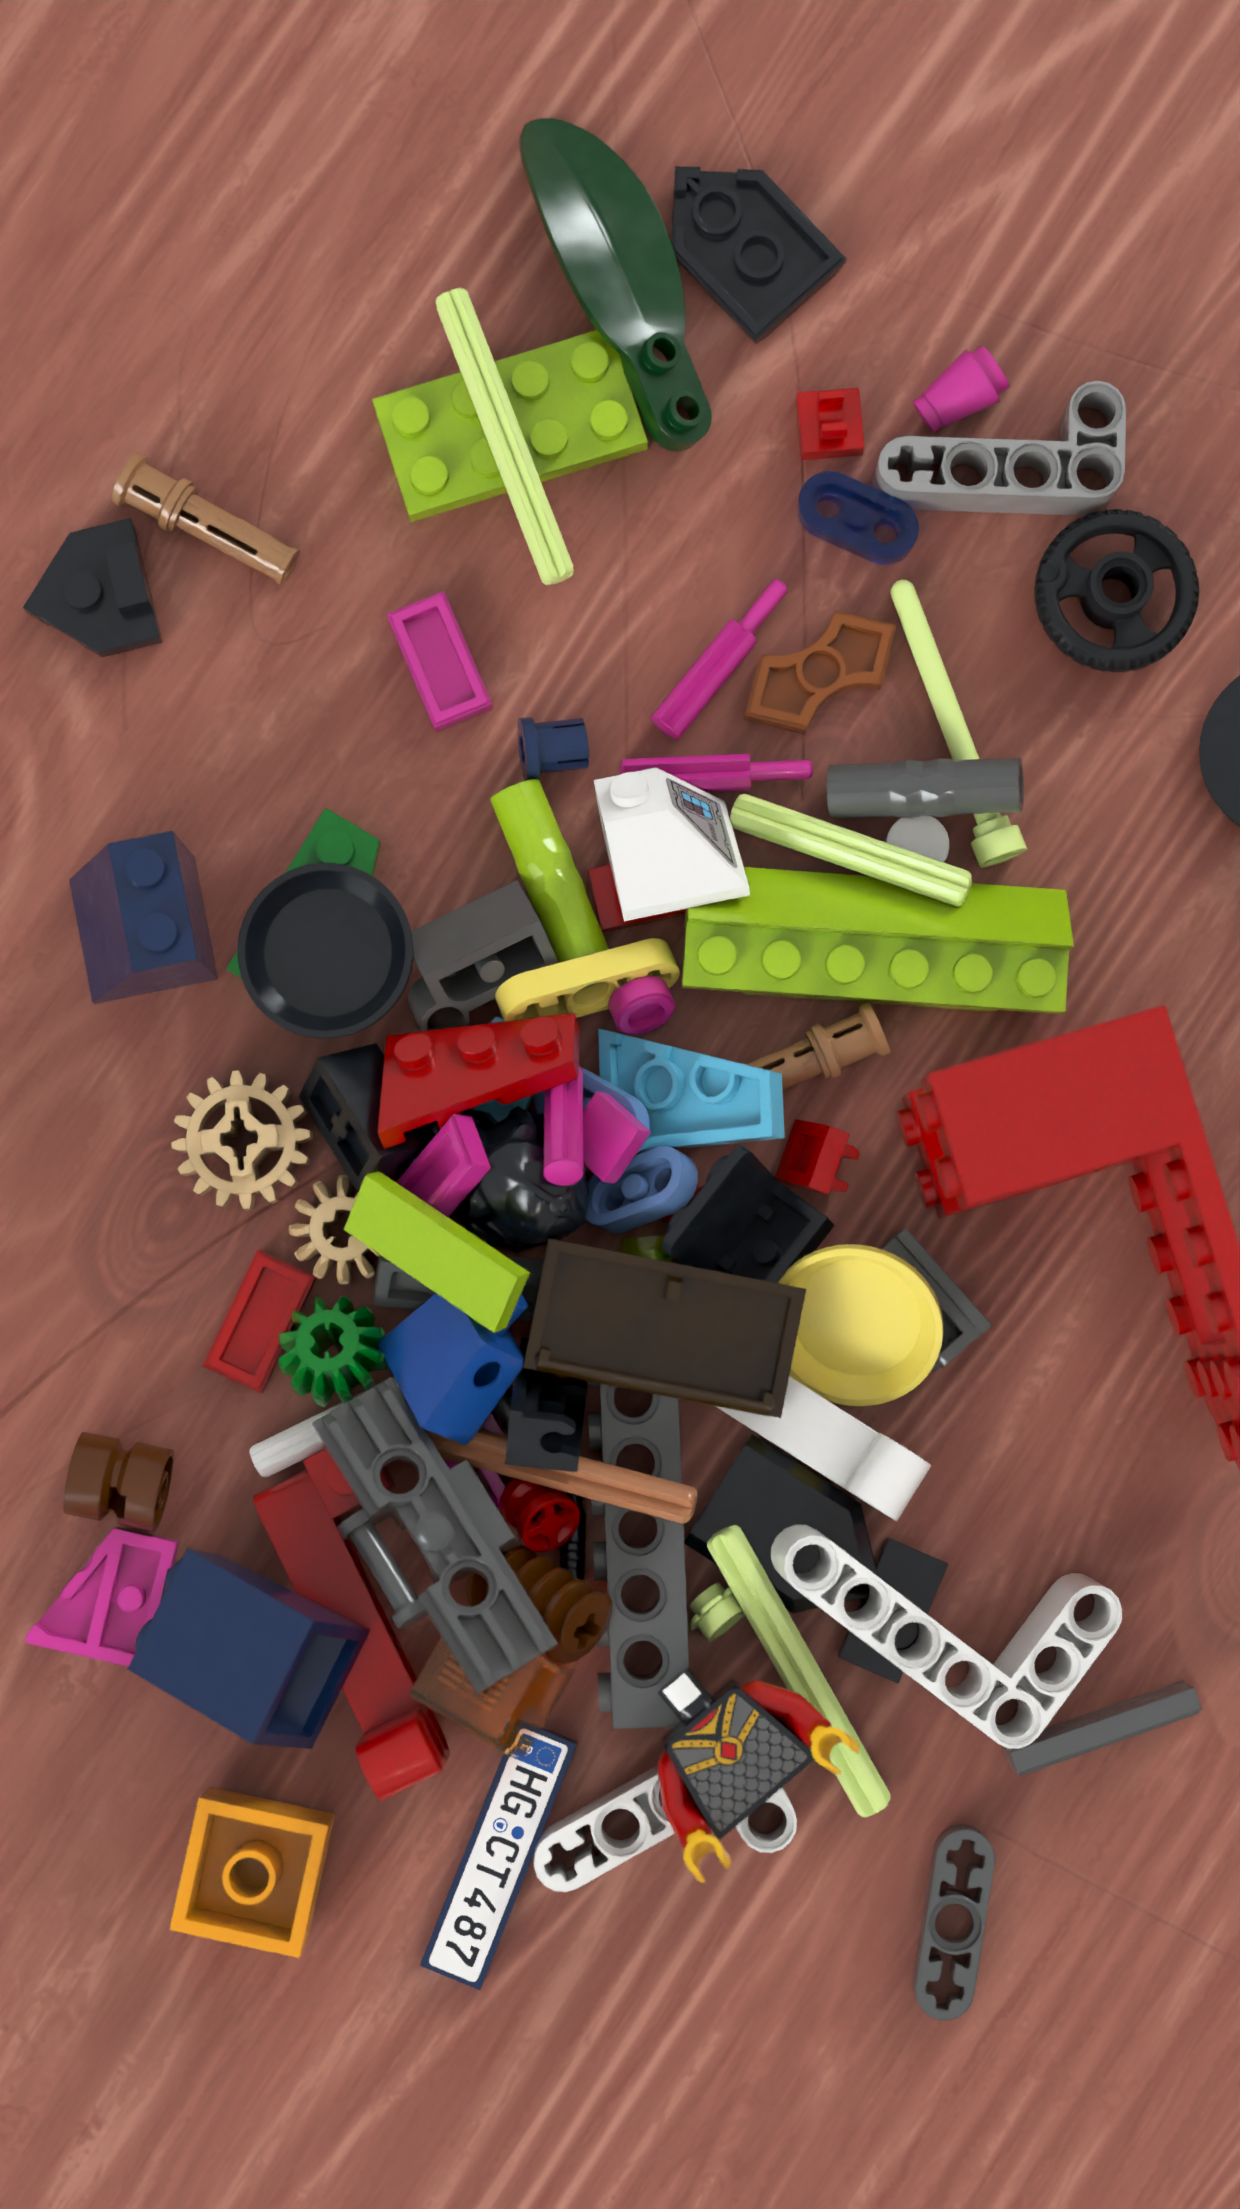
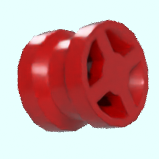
M514 1478L505 1487L500 1497L499 1508L503 1517L511 1526L517 1529L522 1542L532 1551L546 1552L558 1548L566 1543L579 1525L580 1512L576 1503L571 1497L560 1490Z

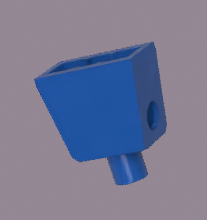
M435 1293L377 1344L380 1351L384 1353V1358L421 1428L463 1445H467L472 1440L523 1368L525 1357L508 1329L528 1308V1303L522 1294L519 1297L507 1328L493 1333Z

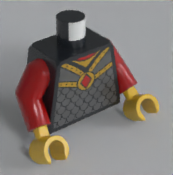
M686 1668L673 1677L658 1692L660 1697L681 1721L662 1738L666 1751L661 1755L657 1763L662 1809L681 1846L685 1848L683 1857L685 1865L694 1877L702 1883H705L706 1880L699 1871L701 1858L708 1853H716L727 1870L730 1867L731 1860L718 1840L734 1829L815 1760L830 1772L840 1774L842 1771L830 1761V1751L833 1746L843 1742L855 1753L858 1754L859 1744L856 1740L839 1728L831 1727V1723L801 1694L760 1680L751 1681L742 1686L732 1679L711 1696L692 1671ZM711 1830L718 1840L711 1836Z

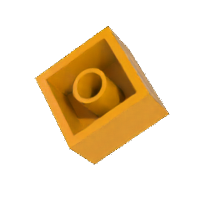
M209 1786L198 1798L169 1930L300 1958L308 1943L335 1814Z

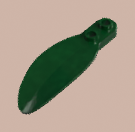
M554 118L532 120L524 125L520 134L521 160L540 217L562 271L591 323L604 340L622 356L621 363L624 374L652 439L667 450H687L694 446L708 432L712 421V413L685 346V303L681 276L671 240L655 202L627 163L598 137L581 127ZM652 347L657 348L663 353L666 362L656 358ZM676 405H680L687 410L690 420L683 419L678 414Z

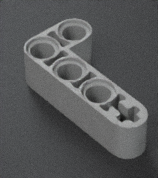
M1092 381L1080 386L1071 397L1062 416L1060 441L925 436L897 437L888 442L880 452L873 477L874 492L879 500L888 507L902 510L1080 516L1102 511L1112 501L1123 482L1125 473L1126 406L1124 397L1116 387L1107 382ZM1084 408L1097 409L1106 418L1107 426L1098 429L1088 427L1080 419L1078 411ZM897 464L907 465L908 475L912 476L911 482L900 481L899 472L895 470ZM932 464L939 465L935 484L930 483L933 471H930ZM962 464L970 465L978 471L982 482L974 486L961 485L953 478L951 468ZM1024 466L1034 468L1042 476L1044 485L1038 488L1024 487L1015 478L1014 470ZM1087 468L1096 470L1103 476L1106 487L1102 490L1087 489L1078 480L1077 471Z

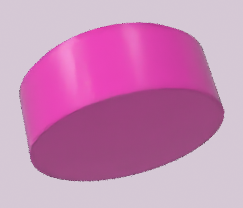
M646 976L633 979L616 989L609 998L608 1009L619 1031L636 1035L653 1031L667 1022L675 1010V1001L667 983L663 979Z

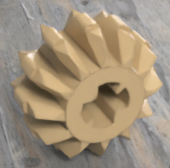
M340 1175L338 1177L337 1197H332L329 1188L322 1181L314 1183L313 1190L321 1204L316 1208L311 1203L302 1199L297 1200L295 1208L299 1212L311 1217L310 1224L296 1223L289 1226L290 1235L296 1237L310 1236L311 1242L298 1248L295 1252L296 1258L299 1261H305L321 1253L322 1255L313 1270V1275L319 1279H324L334 1262L337 1261L338 1283L342 1285H348L351 1282L352 1262H356L365 1278L370 1279L376 1275L375 1268L367 1258V1255L371 1251L378 1257L380 1254L354 1236L349 1237L348 1247L344 1248L336 1247L340 1241L333 1236L329 1238V1225L339 1224L341 1213L351 1212L358 1195L357 1192L355 1197L351 1198L352 1183L347 1175Z

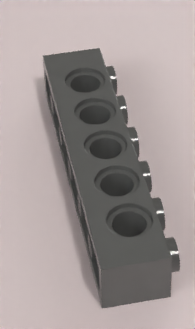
M587 1381V1387L600 1386L601 1412H588L590 1451H602L603 1463L616 1466L617 1456L624 1447L630 1444H641L647 1447L654 1456V1467L649 1475L682 1484L679 1399L652 1394V1401L648 1410L642 1415L630 1417L622 1414L615 1406L614 1392L617 1388L616 1386ZM591 1499L592 1516H605L606 1542H593L594 1581H607L608 1595L612 1600V1615L609 1625L597 1643V1647L610 1646L611 1672L598 1673L599 1712H612L613 1729L675 1727L681 1721L660 1697L658 1692L678 1673L689 1668L684 1523L681 1524L653 1516L657 1523L654 1537L644 1545H632L627 1543L619 1533L621 1518L631 1510ZM636 1575H645L652 1578L659 1587L657 1601L653 1606L645 1610L630 1608L621 1596L624 1583ZM638 1641L653 1643L662 1654L661 1663L658 1668L647 1675H638L631 1672L624 1662L626 1650L630 1645Z

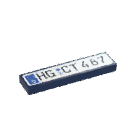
M517 1718L420 1966L478 1990L481 1989L533 1858L535 1848L540 1840L572 1759L577 1741Z

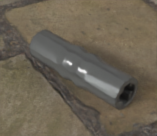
M939 758L928 761L903 760L892 763L839 764L828 767L827 805L832 819L866 817L915 818L926 815L946 817L957 814L1022 812L1024 776L1021 758L970 760Z

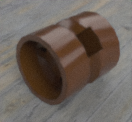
M82 1432L75 1445L68 1469L64 1491V1513L98 1521L103 1520L109 1513H113L119 1525L156 1531L161 1522L169 1494L174 1465L173 1449L138 1442L129 1450H125L119 1438Z

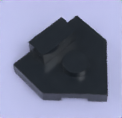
M131 518L69 533L23 606V609L31 616L48 626L54 627L100 657L163 643L135 526Z

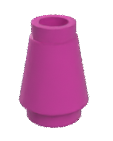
M982 345L972 353L965 349L922 395L912 403L923 422L934 433L941 427H946L1000 402L998 395L1007 390L1010 385L995 359Z

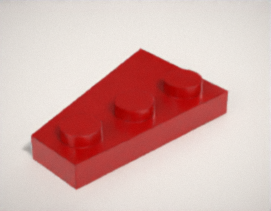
M575 1013L387 1035L378 1122V1135L383 1148L386 1149L406 1142L404 1132L437 1121L441 1129L453 1114L461 1115V1111L491 1100L507 1105L578 1079L580 1028Z

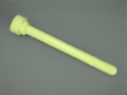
M898 580L891 587V598L953 760L979 759L915 587L908 580ZM1000 813L973 814L977 826L972 829L976 839L971 842V846L980 868L1008 861L1027 850L1019 826L1011 825L1008 816H1001Z

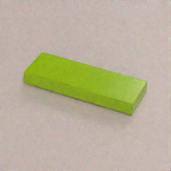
M380 1171L365 1175L344 1230L493 1333L507 1328L530 1272Z

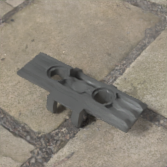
M392 1377L312 1422V1426L363 1508L344 1520L337 1529L344 1540L352 1539L396 1611L392 1619L399 1630L412 1625L428 1615L477 1695L558 1645L500 1551L505 1552L514 1547L518 1542L516 1536L501 1516L471 1464L465 1460L451 1469L448 1468L425 1429L420 1427L407 1400ZM392 1461H407L416 1468L419 1481L412 1491L405 1494H394L382 1485L380 1480L381 1471ZM389 1517L394 1519L401 1530H408L430 1567L429 1576L432 1579L433 1585L429 1586L427 1591L418 1596L375 1527L376 1524ZM475 1572L486 1581L488 1595L477 1606H461L451 1597L449 1586L455 1581Z

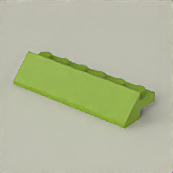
M744 867L749 884V896L686 908L681 988L743 992L744 995L859 1003L868 1001L873 1004L995 1012L997 1010L1063 1014L1066 1012L1069 949L1074 946L1066 890L971 883L966 900L961 906H954L871 876Z

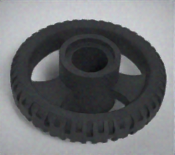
M1108 509L1102 512L1097 511L1087 514L1073 521L1059 532L1043 554L1038 566L1034 588L1039 620L1044 627V631L1050 640L1056 644V647L1066 656H1070L1073 661L1083 666H1089L1091 669L1104 672L1138 670L1154 664L1169 654L1189 630L1199 601L1197 569L1193 558L1189 555V550L1183 541L1177 538L1178 535L1167 525H1162L1161 521L1149 515L1145 516L1141 512L1132 510L1122 511V509ZM1124 534L1134 537L1133 553H1110L1101 558L1093 570L1077 565L1069 555L1077 546L1096 536ZM1170 569L1175 582L1174 608L1166 626L1159 633H1155L1145 626L1141 619L1140 611L1149 600L1153 591L1154 581L1152 573L1157 570ZM1117 579L1124 582L1130 590L1131 600L1125 603H1117L1110 600L1103 592L1102 581ZM1069 597H1079L1083 612L1092 623L1105 629H1114L1112 647L1108 648L1097 645L1078 634L1066 620L1059 602Z

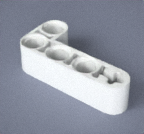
M790 1376L781 1418L715 1406L895 1521H898L932 1466L913 1452L887 1436L876 1432Z
M657 1766L552 1824L542 1832L535 1848L534 1869L544 1886L559 1892L577 1889L675 1834L662 1809V1801L659 1797L660 1785ZM783 1787L765 1801L780 1806L784 1811L783 1821L777 1830L768 1834L758 1833L748 1825V1817L736 1826L748 1846L759 1852L773 1853L782 1850L792 1841L796 1833L797 1818L792 1803ZM616 1809H626L632 1812L639 1821L636 1833L625 1840H615L609 1837L602 1827V1821L609 1812ZM589 1824L594 1843L603 1854L595 1857L592 1844L575 1854L574 1869L567 1871L562 1863L551 1866L549 1861L552 1859L553 1845L560 1843L566 1851L585 1842V1831L581 1827Z

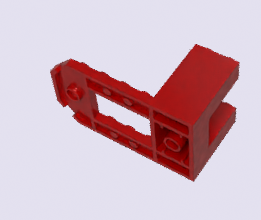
M1162 1005L927 1074L921 1080L924 1088L910 1091L904 1095L902 1099L905 1108L897 1110L896 1114L905 1145L907 1147L917 1145L923 1165V1170L915 1172L916 1184L925 1208L935 1206L938 1219L1124 1164L1133 1163L1136 1174L1128 1178L1131 1195L1137 1210L1140 1213L1148 1212L1154 1231V1236L1147 1238L1150 1257L1158 1274L1166 1272L1174 1296L1166 1299L1169 1319L1177 1336L1185 1334L1193 1358L1185 1361L1189 1384L1197 1398L1204 1396L1207 1407L1217 1425V1434L1222 1451L1227 1461H1235L1240 1470V1246L1166 1006Z

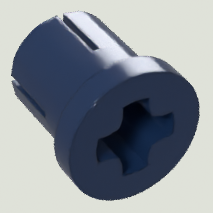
M532 717L518 719L519 757L525 781L539 779L541 773L588 769L589 747L583 718L534 723Z

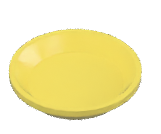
M856 1244L835 1245L816 1250L804 1256L788 1268L778 1281L779 1284L806 1289L789 1376L827 1401L847 1406H873L887 1403L904 1396L916 1388L934 1367L943 1339V1316L940 1304L927 1280L902 1258L872 1246Z

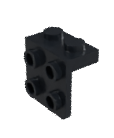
M740 1145L735 1147L729 1155L721 1157L712 1166L707 1175L706 1184L689 1206L683 1207L672 1217L667 1226L666 1235L662 1240L661 1248L678 1264L778 1283L788 1268L819 1247L835 1225L828 1217L783 1186L752 1152Z

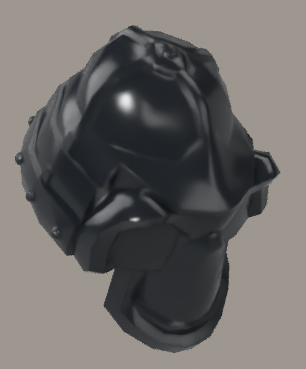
M518 1106L512 1109L505 1119L497 1122L488 1112L472 1108L461 1111V1115L473 1118L491 1169L452 1213L460 1218L459 1222L466 1227L467 1231L473 1232L485 1239L490 1246L498 1245L518 1252L522 1249L547 1245L549 1238L561 1240L579 1227L586 1225L589 1190L584 1168L581 1180L572 1185H555L544 1177L543 1113L539 1115L531 1111L528 1113ZM434 1121L430 1128L436 1135L440 1128L437 1121Z

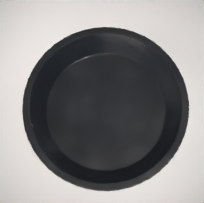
M316 863L301 866L282 874L270 882L258 894L243 919L239 932L237 955L244 986L256 1006L269 1019L284 1029L298 1035L317 1039H333L350 1036L369 1028L381 1020L395 1006L410 978L414 959V944L406 913L396 897L384 884L368 873L351 866L337 863Z

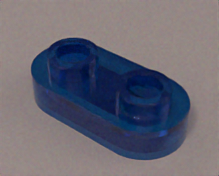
M825 471L812 476L806 481L800 491L797 504L798 518L805 530L811 535L880 565L900 562L912 551L918 537L919 523L914 510L906 502L835 471ZM830 500L838 505L840 512L834 517L827 518L818 512L817 505L822 501ZM879 526H889L895 531L896 539L890 543H882L875 537L874 530Z

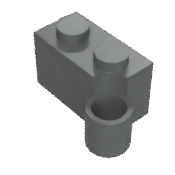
M518 880L412 931L414 960L423 977L417 980L410 988L407 997L408 1004L421 1031L469 1026V1011L494 1000L497 989L506 980L523 972L559 963L540 919Z

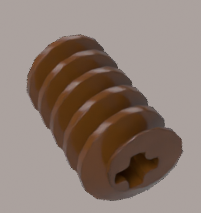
M526 1546L512 1547L505 1552L500 1550L558 1643L557 1646L545 1654L555 1662L566 1664L577 1661L589 1653L600 1641L609 1625L612 1615V1600L609 1595L602 1591H593L590 1584L584 1580H574L571 1572L563 1568H556L551 1560L545 1557H537L535 1552ZM475 1572L467 1576L466 1595L468 1604L471 1607L482 1603L488 1595L486 1581Z

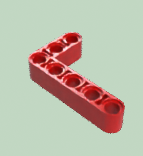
M307 1469L254 1495L253 1501L257 1513L295 1592L370 1629L342 1689L364 1733L356 1744L355 1751L363 1773L378 1800L383 1802L442 1772L450 1755V1749L444 1733L350 1539L344 1540L337 1529L341 1524L339 1517L331 1519Z

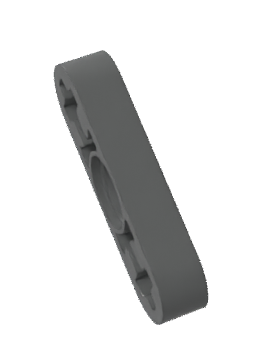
M954 1825L947 1828L939 1835L934 1844L912 1981L914 1995L922 2010L930 2017L943 2021L953 2020L962 2016L972 2004L995 1865L992 1845L983 1833L969 1825ZM962 1840H971V1848L975 1853L981 1855L979 1864H968L964 1884L968 1889L977 1887V1894L974 1898L960 1890L948 1889L940 1891L942 1881L955 1886L957 1867L946 1856L948 1850H959ZM960 1904L971 1913V1927L968 1933L960 1939L949 1940L940 1936L936 1931V1916L946 1905ZM933 1946L947 1954L959 1955L967 1953L965 1962L952 1957L950 1976L954 1984L961 1987L959 1993H948L945 2003H936L933 1991L926 1988L928 1981H938L941 1976L942 1958L940 1955L929 1956L930 1949Z

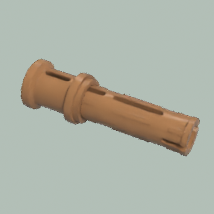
M136 452L128 459L114 485L111 502L121 507L128 503L157 519L158 527L164 531L176 533L179 529H182L221 550L226 555L234 557L274 579L276 583L282 585L286 582L297 563L300 549L287 545L254 527L247 521L197 496L198 488L194 487L193 482L186 478L176 481L147 465V457Z
M867 1001L859 1005L858 1013L826 1027H822L819 1023L809 1027L810 1030L805 1032L806 1039L754 1060L747 1065L782 1073V1089L785 1090L820 1074H823L825 1079L830 1076L834 1079L841 1076L843 1067L875 1053L884 1057L891 1054V1050L872 1006Z

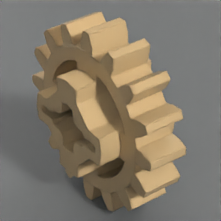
M239 1070L232 1071L229 1087L224 1088L214 1077L207 1079L210 1095L203 1099L198 1095L189 1093L186 1098L195 1109L191 1117L178 1115L174 1119L176 1124L187 1130L186 1138L171 1142L173 1150L188 1153L189 1159L177 1168L179 1173L183 1176L198 1173L200 1178L196 1182L193 1191L203 1196L213 1188L218 1189L216 1205L227 1208L234 1195H239V1201L244 1210H253L255 1195L259 1193L271 1204L278 1202L275 1186L282 1182L287 1186L295 1188L299 1183L290 1172L293 1164L306 1166L311 1161L310 1158L298 1151L299 1143H305L313 1139V1132L297 1128L296 1122L307 1114L305 1107L296 1105L287 1108L285 1106L292 1092L285 1085L277 1088L272 1094L269 1093V1077L266 1074L259 1073L254 1079L252 1086L246 1085L243 1073ZM253 1099L270 1106L278 1115L282 1125H264L255 1115ZM225 1104L226 1114L213 1129L203 1130L210 1115L221 1105ZM242 1121H244L246 1130L254 1135H258L257 1143L247 1146V1156L243 1157L244 1161L241 1160V1154L238 1150L228 1146V1138L238 1136L239 1126L242 1125ZM283 1151L276 1166L267 1175L260 1178V1165L271 1152ZM204 1156H220L230 1166V1176H232L233 1182L225 1181L217 1176L206 1163Z

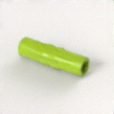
M530 779L517 783L493 795L490 798L491 804L513 854L518 873L526 886L530 902L540 919L558 962L608 950L609 947L587 897L582 878L574 865L570 849L561 834L539 779Z

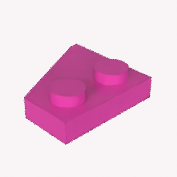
M120 1527L113 1528L94 1551L91 1559L61 1591L62 1594L39 1622L35 1623L28 1631L25 1643L129 1667L136 1653L135 1643L142 1627L154 1617L160 1604L167 1569L175 1565L180 1541Z

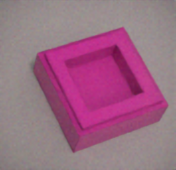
M596 1091L583 1110V1164L603 1182L616 1184L651 1131L609 1093Z

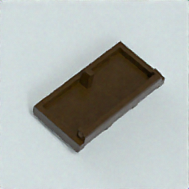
M549 1238L523 1368L781 1418L806 1289Z

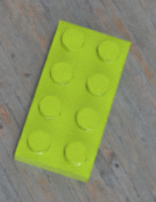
M597 330L494 361L541 482L648 449L646 434L632 391L623 371L620 354L604 340ZM461 372L372 399L411 523L507 493Z

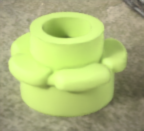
M718 1582L703 1591L690 1604L689 1607L695 1616L690 1620L689 1627L692 1631L696 1628L699 1629L705 1638L712 1642L733 1628L745 1616V1613L730 1587L725 1590Z

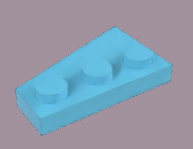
M598 1028L600 1078L637 1098L645 1106L649 1115L651 1133L644 1146L636 1154L661 1145L680 1150L785 1138L782 1073Z

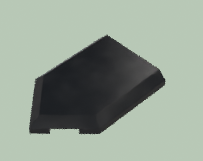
M675 166L672 246L676 259L755 344L764 340L828 283L846 263V257L763 170L737 169V172L700 171V167Z
M753 1434L742 1448L684 1544L716 1564L707 1548L708 1540L713 1534L725 1527L739 1526L785 1608L791 1613L819 1607L793 1588L774 1569L771 1560V1547L776 1536L787 1527L798 1524L808 1525L818 1530L877 1575L861 1503ZM809 1544L796 1552L793 1559L794 1573L803 1574L811 1571L816 1566L820 1553L818 1545ZM860 1583L848 1590L844 1602L869 1597L870 1589L868 1584Z

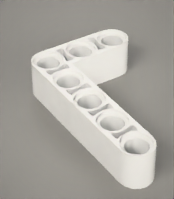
M795 1524L780 1532L771 1547V1560L774 1569L793 1588L987 1736L1006 1748L1020 1749L1030 1745L1039 1737L1117 1632L1122 1621V1607L1119 1598L1112 1590L1084 1574L1070 1573L1060 1577L1052 1584L994 1664H991L818 1530L808 1525ZM809 1544L818 1545L820 1553L816 1566L811 1571L803 1574L794 1573L793 1559L796 1552ZM860 1583L868 1584L870 1592L867 1603L860 1610L846 1612L844 1598L848 1590ZM1093 1594L1095 1603L1092 1613L1086 1619L1075 1622L1073 1615L1077 1601L1085 1595ZM918 1622L919 1636L916 1642L907 1649L896 1650L895 1636L898 1630L905 1624ZM1055 1646L1056 1660L1053 1666L1045 1672L1036 1673L1034 1666L1038 1654L1045 1648ZM968 1661L969 1670L966 1679L956 1687H946L945 1676L948 1669L954 1663ZM1010 1699H1017L1018 1710L1015 1717L1009 1723L996 1725L995 1716L999 1706Z

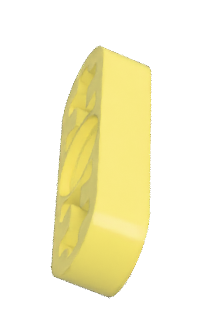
M651 938L517 974L500 985L496 991L495 999L504 1021L575 1013L576 1018L607 1010L608 1001L613 992L623 984L636 978L646 976L659 977L671 988L678 980L680 970L668 943L662 939Z

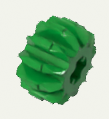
M341 1295L332 1310H329L325 1301L315 1296L313 1302L314 1314L307 1317L302 1312L292 1310L291 1319L298 1331L279 1333V1343L287 1353L279 1358L278 1364L284 1375L292 1376L290 1385L297 1395L303 1396L312 1391V1397L316 1404L325 1407L331 1400L334 1392H337L342 1403L345 1404L353 1399L354 1395L351 1389L359 1385L366 1391L375 1386V1382L368 1371L387 1369L385 1355L379 1351L377 1345L386 1334L382 1327L373 1326L376 1318L368 1307L363 1306L354 1311L351 1300ZM332 1345H335L338 1351L341 1350L342 1346L343 1350L341 1353L333 1358L329 1352H325Z

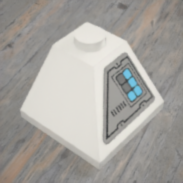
M656 767L594 780L603 837L624 921L750 895L749 884L725 801Z

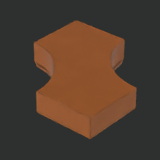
M835 610L824 634L809 647L785 656L760 655L744 720L805 735L815 712L833 696L857 688L880 690L897 625Z

